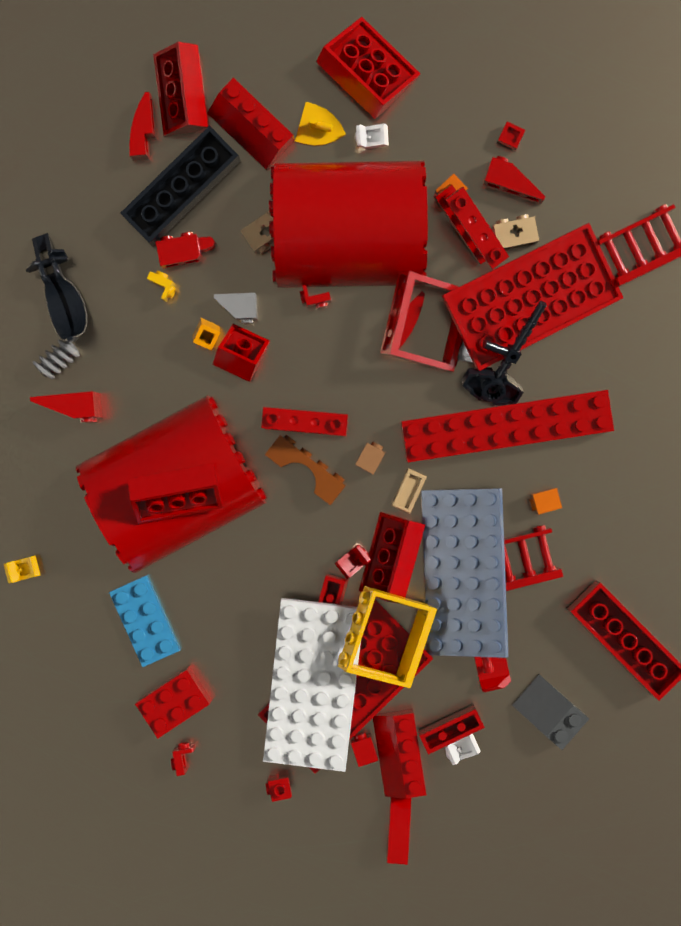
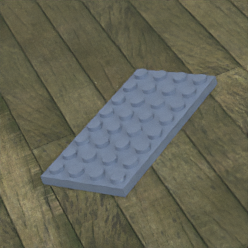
M502 488L422 490L423 524H426L423 532L426 604L437 609L427 638V652L430 655L509 657Z

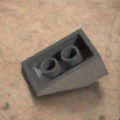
M540 674L536 676L512 704L513 707L561 750L565 748L589 720L578 707Z

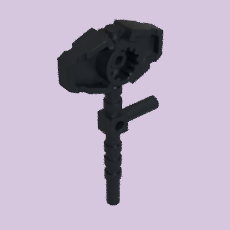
M539 301L531 316L526 320L525 326L520 330V334L515 338L513 345L508 344L507 347L487 340L484 341L482 346L484 349L501 354L504 358L496 371H493L492 367H486L481 371L474 368L467 369L461 379L462 386L476 399L492 402V405L517 404L524 392L520 384L507 374V370L511 367L512 363L516 364L522 355L520 349L527 341V337L530 336L532 329L535 328L538 319L547 306L545 302Z

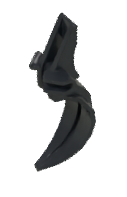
M45 233L32 238L36 261L30 263L26 268V272L31 273L39 270L44 283L46 305L53 327L62 341L71 343L78 340L79 336L86 330V306L80 292L70 280L64 277L61 271L60 264L69 261L65 250L53 249L49 234ZM48 250L49 258L43 260L41 252ZM52 266L54 273L49 274L47 267Z

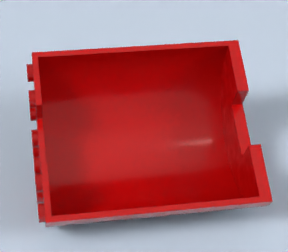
M425 161L275 163L274 167H271L273 183H270V196L272 200H269V213L273 217V221H269V232L271 238H274V246H271V259L275 262V270L272 271L273 282H277V287H302V285L307 287L396 286L399 271H411L427 276L425 270L428 253L425 247L428 241L427 186H425ZM416 281L414 282V285H425L423 283H419Z
M207 395L76 466V472H80V475L77 476L79 486L83 491L86 490L87 494L84 499L96 524L108 544L117 548L115 550L116 556L123 564L128 563L130 565L128 569L133 573L143 570L266 504L264 499L267 497L262 488H257L254 482L257 478L252 469L248 470L247 467H244L243 463L246 461L242 453L235 450L233 445L236 442L231 433H228L225 428L228 426L225 418L221 414L218 415L215 410L218 406L213 397L209 398ZM214 463L223 508L138 524L130 502L128 479Z

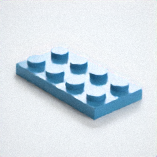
M148 575L109 592L142 667L181 650Z

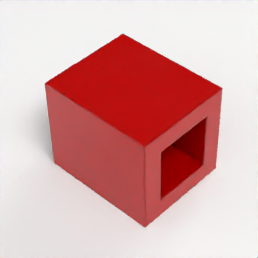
M361 732L356 734L351 739V746L358 767L378 761L371 733Z

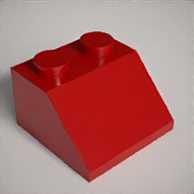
M233 323L218 346L212 365L250 382L258 369L270 340Z

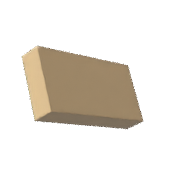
M408 468L391 506L410 514L427 476Z

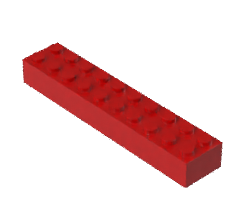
M608 390L401 421L407 463L614 431Z

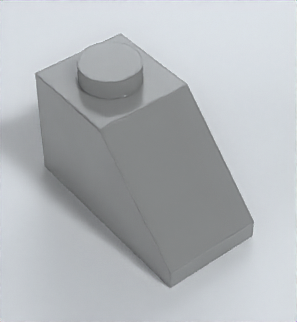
M256 293L214 294V299L236 320H241V324H251L253 320H258Z

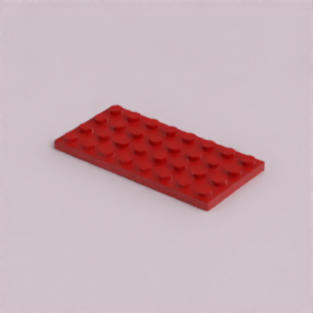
M590 223L442 295L446 307L478 371L504 358L501 354L484 349L482 347L484 341L487 340L507 347L508 344L513 345L515 338L520 334V330L525 326L526 320L531 316L539 301L545 302L547 306L520 350L624 298Z
M376 599L374 600L361 638L358 665L396 675L410 634ZM425 649L423 650L415 676L433 660V657ZM357 675L349 741L404 687ZM269 703L258 713V716L266 724L268 721ZM310 768L315 774L320 770L318 768Z

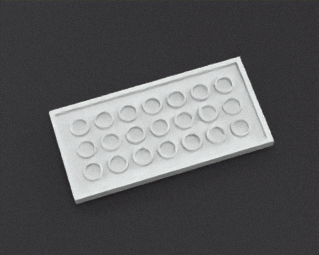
M281 598L263 762L346 772L357 675L345 672L339 668L338 658L343 651L345 637L350 630L352 616L356 612L357 607ZM360 644L353 664L357 665L359 661Z

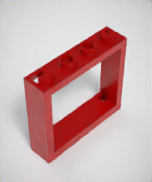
M399 271L380 353L438 370L454 372L458 363L459 348L463 340L453 319L442 362L401 351L399 346L414 282L423 283L448 292L459 286L411 271Z

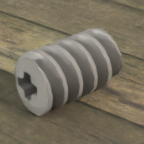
M58 339L59 347L52 344L53 352L51 353L46 350L47 358L39 356L41 363L33 361L34 366L43 376L54 379V372L61 373L59 366L67 368L66 361L74 362L72 355L77 358L80 356L78 349L72 342H63Z

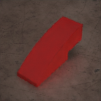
M150 92L144 93L133 118L129 141V152L132 160L149 159L148 139L156 138L153 101Z
M423 291L409 304L399 349L404 345L417 323L425 297Z
M391 797L387 863L408 865L411 798Z

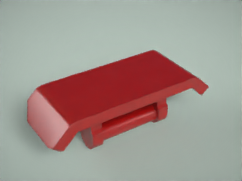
M474 657L482 692L503 689L511 682L506 658Z

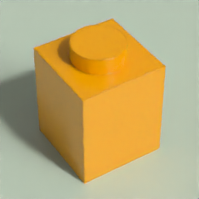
M200 318L192 335L193 343L212 351L221 333L220 326Z

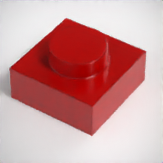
M507 121L497 142L516 150L525 129Z

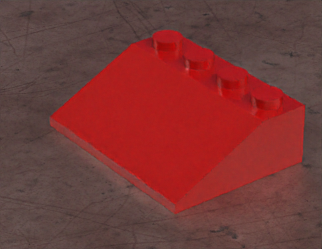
M360 17L327 43L316 60V63L374 119L388 109L421 74L363 17Z

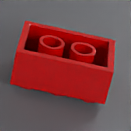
M189 666L140 698L135 705L158 739L210 705L212 699Z

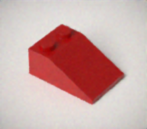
M90 391L30 397L31 402L69 417L80 419L81 423L97 422V418H103L101 393Z

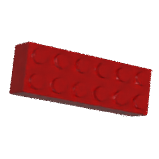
M594 581L567 608L658 701L681 680V663L601 582Z

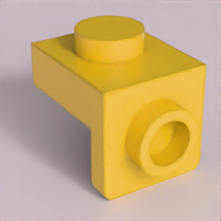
M157 270L156 273L150 271L147 279L165 288L161 299L168 302L176 292L175 283L167 279L168 275Z
M36 556L4 564L9 584L40 576Z

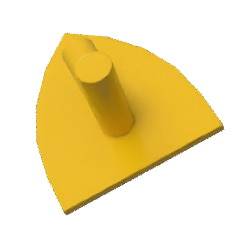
M305 102L295 142L312 146L326 145L346 135L341 123L331 112L316 104Z

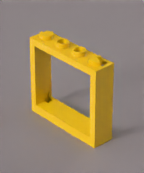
M364 586L363 591L359 595V604L356 612L352 616L350 630L345 637L343 651L338 658V667L348 673L411 688L437 609L422 602ZM375 597L418 609L396 675L353 664Z

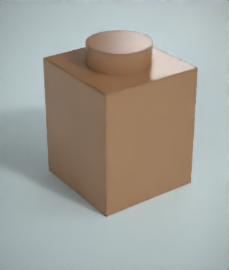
M372 442L371 445L367 443L355 465L374 475L385 455V452L382 451L383 446Z

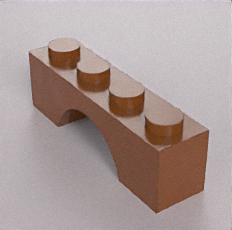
M279 435L265 455L280 467L290 463L306 465L315 476L316 487L314 493L331 505L346 486L343 484L345 479L336 472L333 475L327 471L328 466L320 460L317 463L310 458L312 454L302 447L299 450L295 447L294 444L296 442L288 435H285V437Z

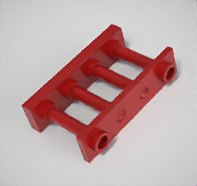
M449 184L433 196L478 264L481 265L486 261L493 270L509 258V255L464 187L456 191L454 186Z
M664 204L655 209L656 213L613 234L608 231L599 236V245L605 244L618 271V278L615 280L619 287L681 257V239L668 214L675 209L674 204L669 207ZM661 217L674 244V251L670 253L663 251L650 221ZM642 226L655 253V260L649 263L647 259L644 260L631 233L632 230ZM621 235L624 236L637 263L635 265L636 269L630 272L628 268H625L612 241Z
M263 407L261 428L346 436L348 414Z
M545 525L533 527L534 531L504 538L506 591L563 577L562 569L556 568L552 564L545 534L552 533L551 528H546ZM536 536L545 566L543 571L537 573L532 569L525 539ZM516 541L525 571L523 576L517 578L512 574L505 544Z

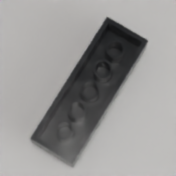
M209 125L120 214L153 247L156 241H159L161 237L169 232L241 161L240 157Z

